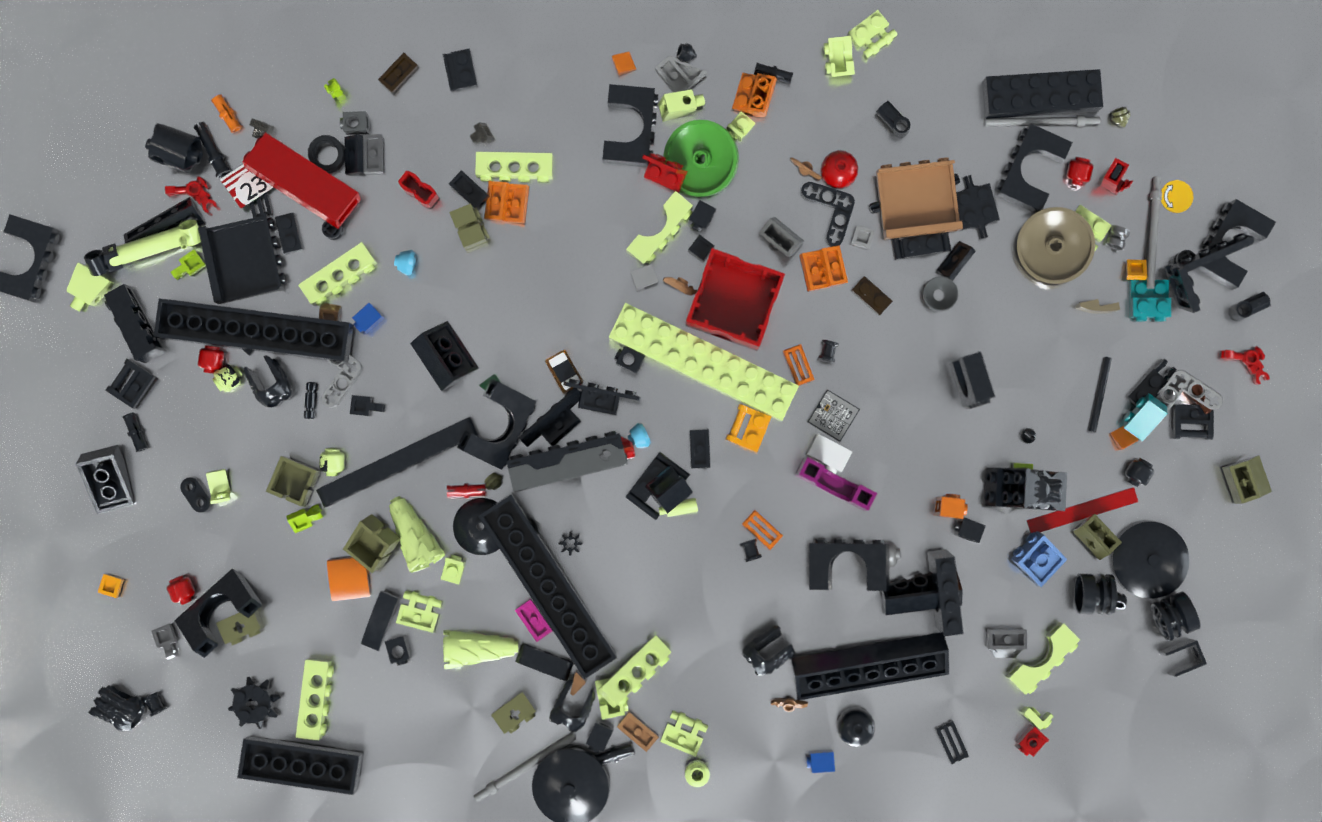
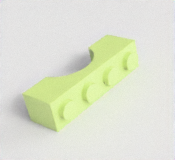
M676 191L663 205L667 217L663 230L654 236L638 235L626 249V252L643 266L646 263L650 265L656 258L655 253L659 248L662 250L668 244L667 238L671 234L675 235L681 228L679 224L683 220L687 221L693 213L691 211L693 205Z
M1059 622L1046 635L1049 642V651L1041 663L1034 666L1018 663L1006 676L1021 693L1026 695L1027 693L1031 694L1038 687L1036 684L1041 679L1045 680L1051 674L1050 670L1054 666H1059L1065 660L1064 656L1068 652L1072 653L1078 647L1077 643L1080 639L1064 623Z

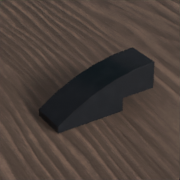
M380 591L364 632L362 645L376 651L380 650L400 597Z

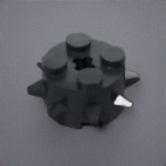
M247 677L246 686L240 689H231V692L234 694L233 705L228 710L234 711L240 720L239 726L242 727L246 723H255L259 729H262L264 719L268 717L277 718L278 715L274 707L276 706V700L281 698V696L274 694L271 688L269 689L270 680L266 679L263 683H254L250 677ZM251 701H257V705H252Z

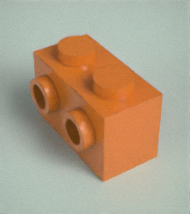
M946 494L945 497H936L934 516L963 519V516L967 515L968 504H965V499H960V495Z

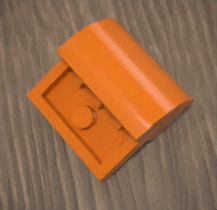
M742 73L732 109L752 114L754 117H766L777 78L759 73L757 75Z

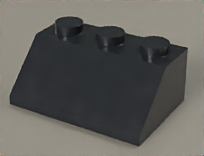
M448 321L422 332L410 343L441 391L455 385L479 369Z

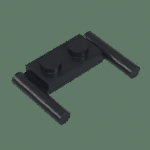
M948 232L903 238L901 240L899 238L892 239L895 260L951 251Z
M661 452L657 454L625 497L654 520H657L660 514L645 503L651 496L645 486L669 466H672L677 475L683 477L685 481L690 476L688 472Z

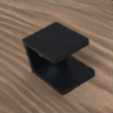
M672 466L667 467L645 486L655 502L667 514L693 492L683 477L679 478Z
M1188 639L1159 651L1160 654L1168 656L1190 647L1193 652L1195 661L1169 671V675L1177 677L1207 664L1197 640Z

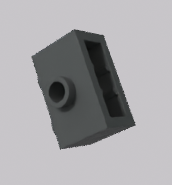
M776 217L770 218L759 232L761 236L770 242L772 248L777 251L780 250L787 257L793 256L804 242L801 237Z

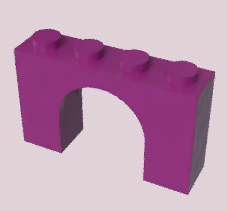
M808 457L803 459L795 476L863 511H869L878 493L830 472L824 468V465Z

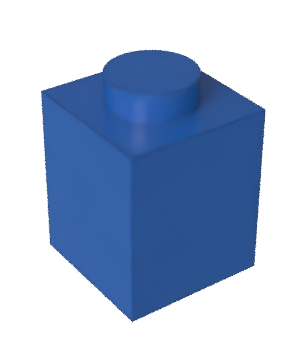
M368 303L352 317L355 321L353 325L360 332L364 331L367 334L385 319L371 303Z
M833 750L809 751V756H806V766L810 768L811 773L835 772Z

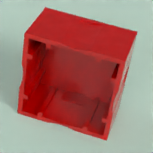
M712 248L685 326L757 351L761 345L769 322V316L777 299L785 273L762 265L745 262L736 256Z

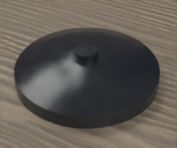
M1140 522L1128 527L1118 536L1122 543L1111 553V567L1116 580L1126 591L1138 597L1155 599L1167 596L1180 587L1187 576L1190 559L1188 548L1178 532L1159 522Z
M562 748L548 754L538 765L532 780V793L536 805L547 818L554 822H589L593 820L603 810L610 792V781L604 765L593 754L579 748Z

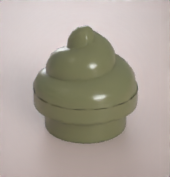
M1120 107L1112 111L1111 119L1115 124H1119L1120 127H1125L1131 114L1127 107Z

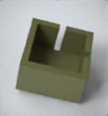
M470 203L449 212L467 253L489 245L487 239H490L485 226L480 224L483 220L477 207L473 208Z
M280 456L266 492L279 498H285V500L301 507H306L312 490L309 488L315 486L321 471L288 457Z
M372 514L358 523L343 548L345 552L371 573L384 566L391 555L390 552L395 549L401 539L391 529H384L385 524Z

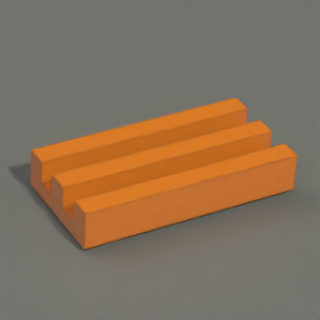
M801 344L783 350L796 385L800 386L815 380ZM797 349L799 350V353L801 355L809 378H805L802 367L795 352V350ZM789 352L792 353L800 377L802 379L801 381L798 380L795 369L788 354Z
M756 510L742 523L770 550L783 537ZM756 516L758 519H760L770 530H772L777 535V537L774 538L772 535H770L760 524H758L753 519V517ZM750 521L751 523H753L763 534H765L772 541V543L769 544L752 527L748 525V522Z

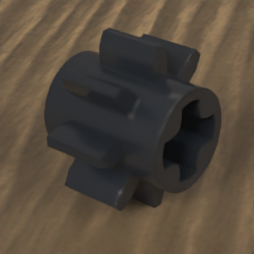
M569 532V537L562 535L564 541L558 543L564 547L561 552L567 550L569 551V556L572 555L573 550L579 553L580 551L577 546L583 544L577 540L580 535L573 537L572 532ZM567 539L575 540L574 548L566 547V545L568 544L566 542Z

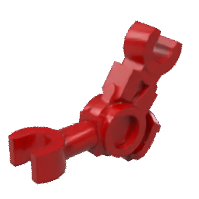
M199 176L196 181H191L186 186H165V194L167 196L189 195L199 205H202L204 212L207 214L210 213L207 209L209 204H213L216 208L218 207L214 200L208 199L210 194L203 190V186L206 189L209 186Z
M1255 346L1253 350H1246L1242 353L1232 350H1221L1220 358L1240 360V362L1246 365L1250 375L1253 374L1254 384H1261L1260 376L1265 381L1270 379L1268 373L1262 370L1264 366L1260 360H1264L1265 354L1258 346Z

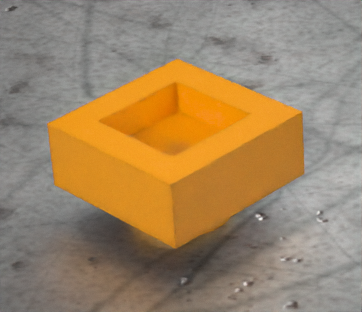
M1127 259L1126 280H1146L1147 260Z
M103 574L97 593L118 598L124 579Z

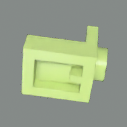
M741 111L731 124H728L726 129L735 141L738 139L741 142L756 123Z
M451 554V557L445 558L441 580L460 584L466 562L462 561V557Z
M1025 706L1020 711L1039 730L1042 728L1046 729L1052 723L1051 719L1054 717L1051 713L1046 712L1039 718L1041 714L1033 707L1030 709Z

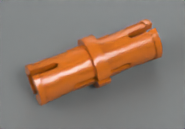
M221 94L215 96L211 102L220 113L219 117L221 120L225 121L231 133L239 131L242 126L234 116V110L229 108Z

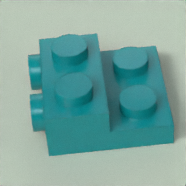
M1129 280V318H1135L1136 322L1147 321V318H1154L1155 322H1165L1166 318L1171 317L1169 280H1155L1154 289L1146 288L1147 280Z

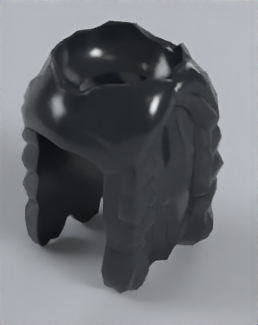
M266 355L263 357L276 380V383L264 390L255 371L248 367H245L243 371L257 401L265 407L272 408L277 407L283 400L290 398L293 395V388L289 384V380L278 361Z
M778 625L760 634L742 649L743 657L746 658L748 663L753 665L757 676L772 674L775 669L780 668L788 659L795 655L792 644L769 660H765L758 653V651L782 635L781 628Z
M569 679L556 699L554 708L550 712L549 721L557 725L563 724L568 727L569 731L576 733L585 725L589 717L593 701L595 700V692L593 690L590 691L578 717L564 714L561 711V707L573 683V680Z
M107 685V687H101L98 691L101 697L94 699L96 707H92L88 712L92 716L113 724L118 731L124 732L133 729L140 722L141 716L145 713V706L140 696L133 697L117 690L114 686Z

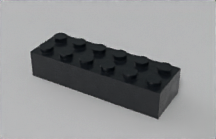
M1100 69L986 76L982 81L985 118L1098 112L1103 108Z
M248 736L243 739L237 778L354 795L358 789L363 753Z

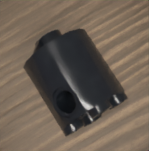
M157 123L155 125L152 138H149L145 144V149L148 150V158L151 161L185 173H189L195 165L201 162L203 149L201 139L198 136L164 124Z

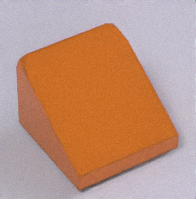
M630 52L612 56L618 76L636 70Z
M1124 425L1110 433L1119 450L1139 440L1124 429Z

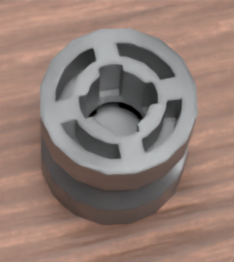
M1112 225L1110 229L1111 235L1107 238L1105 244L1117 250H1124L1126 245L1125 239L1129 237L1130 231L1124 227Z

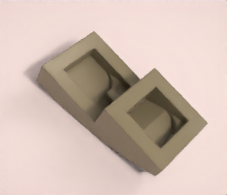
M1098 299L1075 305L1076 309L1088 313H1111L1120 310L1119 302L1100 306Z

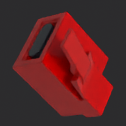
M1115 158L1104 176L1101 186L1116 195L1129 188L1133 181L1128 179L1122 180L1129 164Z

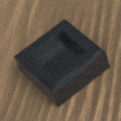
M699 234L688 251L704 261L715 245Z

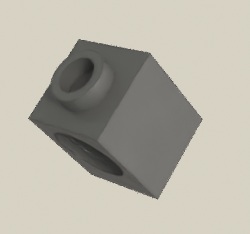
M366 111L343 112V118H340V128L343 129L346 135L369 134V115ZM353 119H357L358 125L350 127V122Z

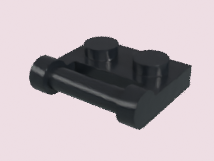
M126 358L124 361L125 365L111 386L108 385L106 391L135 409L156 377L132 360ZM133 369L134 373L121 392H119L117 389L130 370Z
M1173 405V439L1190 437L1212 440L1214 437V410L1205 414L1200 405ZM1181 424H1206V429L1181 430Z

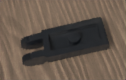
M1163 359L1154 369L1149 371L1127 395V398L1136 405L1141 397L1145 398L1148 393L1155 396L1177 369L1175 367L1170 368L1162 377L1158 372L1168 362L1166 359Z

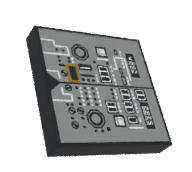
M827 389L807 423L841 442L860 409Z

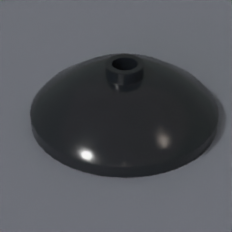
M475 498L464 503L457 511L453 521V532L458 544L467 552L475 555H488L499 550L486 527L484 526L483 530H478L477 525L482 523L478 515L496 504V501L489 498Z

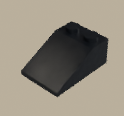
M118 445L80 455L76 466L97 514L134 505L125 461Z

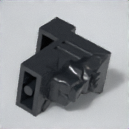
M987 468L985 475V506L1065 511L1066 472L1031 470L1029 468Z

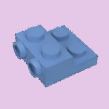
M1036 531V533H1031L1027 536V542L1022 547L1014 550V556L1011 560L1038 586L1042 587L1067 561V558L1045 535Z

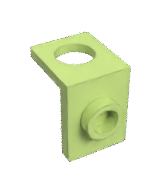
M226 469L207 472L206 477L211 493L210 503L229 501L231 491Z

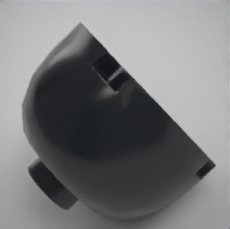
M858 707L849 708L843 711L837 720V733L840 739L847 745L854 747L863 746L869 743L874 736L875 721L871 714L864 709Z

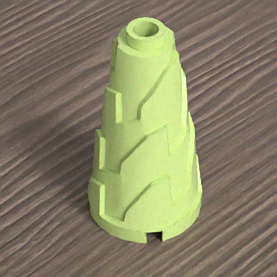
M401 496L392 499L389 511L396 527V534L401 538L400 548L409 572L420 571L429 567L430 563L433 562L435 564L445 556L444 551L440 548L432 533H429L422 519H419L410 503L405 498H401Z
M443 630V635H448L443 638L444 662H449V664H444V669L477 664L483 661L500 660V658L512 657L514 653H518V641H514V638Z

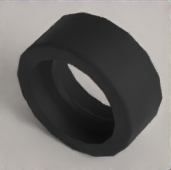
M321 135L310 143L308 158L326 172L333 173L343 166L345 162V149L335 137ZM324 143L333 144L338 151L336 161L330 165H323L316 158L317 148Z

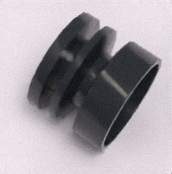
M1078 573L1074 587L1075 607L1078 614H1093L1095 607L1100 615L1104 613L1107 615L1114 614L1117 604V585L1113 574H1106L1105 576L1098 574L1095 581L1093 574Z
M1181 591L1170 596V604L1165 599L1160 600V604L1158 602L1151 604L1155 624L1167 641L1173 640L1174 636L1177 638L1181 637V628L1187 634L1200 629L1197 611L1185 592Z

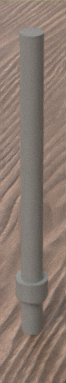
M1076 115V117L985 118V126L1030 124L1085 126V124H1100V117Z
M1159 176L1153 177V190L1150 192L1152 206L1146 287L1148 289H1154L1159 204L1162 200V191H1160L1161 177Z
M569 734L496 782H490L486 785L485 789L474 795L475 800L479 802L488 795L497 793L499 788L540 763L548 754L562 749L575 741L574 734Z

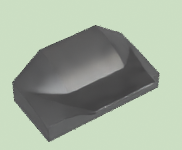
M987 629L988 649L992 651L995 658H1016L1022 650L1027 649V630Z

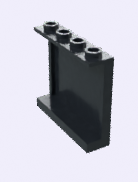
M263 213V216L211 228L206 226L198 228L214 303L223 304L285 290L284 284H287L285 273L281 271L283 261L276 248L279 247L277 236L273 234L275 224L273 218L267 213Z

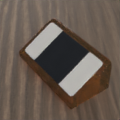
M562 350L545 360L563 394L573 389V387L564 386V381L569 382V379L581 381L580 385L583 383L566 350Z

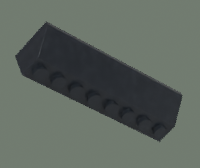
M932 633L791 658L797 701L949 675V649L945 636L941 633Z

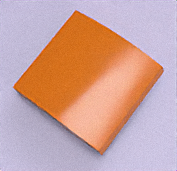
M489 181L487 194L490 197L486 200L484 219L525 224L529 186Z
M840 245L800 254L808 292L848 283Z
M353 557L327 560L332 601L370 597L369 572Z

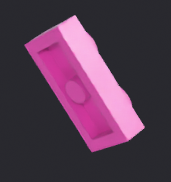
M532 599L515 610L536 642L553 631Z

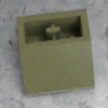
M1259 455L1222 467L1235 504H1243L1272 492Z

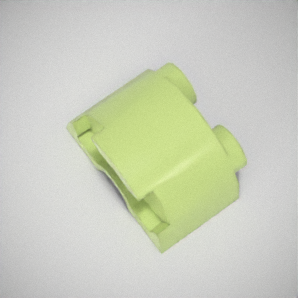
M851 36L828 38V42L824 43V54H828V62L825 63L826 73L831 74L832 77L855 74Z
M610 678L595 681L596 691ZM619 681V689L625 691L623 681ZM597 691L602 720L625 715V711H629L627 702L621 707L619 705L612 707Z

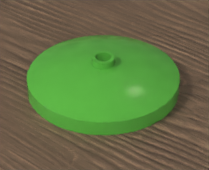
M693 120L678 127L669 137L663 154L667 158L666 162L669 160L683 165L682 169L688 171L680 191L696 197L711 196L725 189L733 180L739 163L738 148L733 136L723 126L709 120ZM705 155V161L702 162L701 158Z

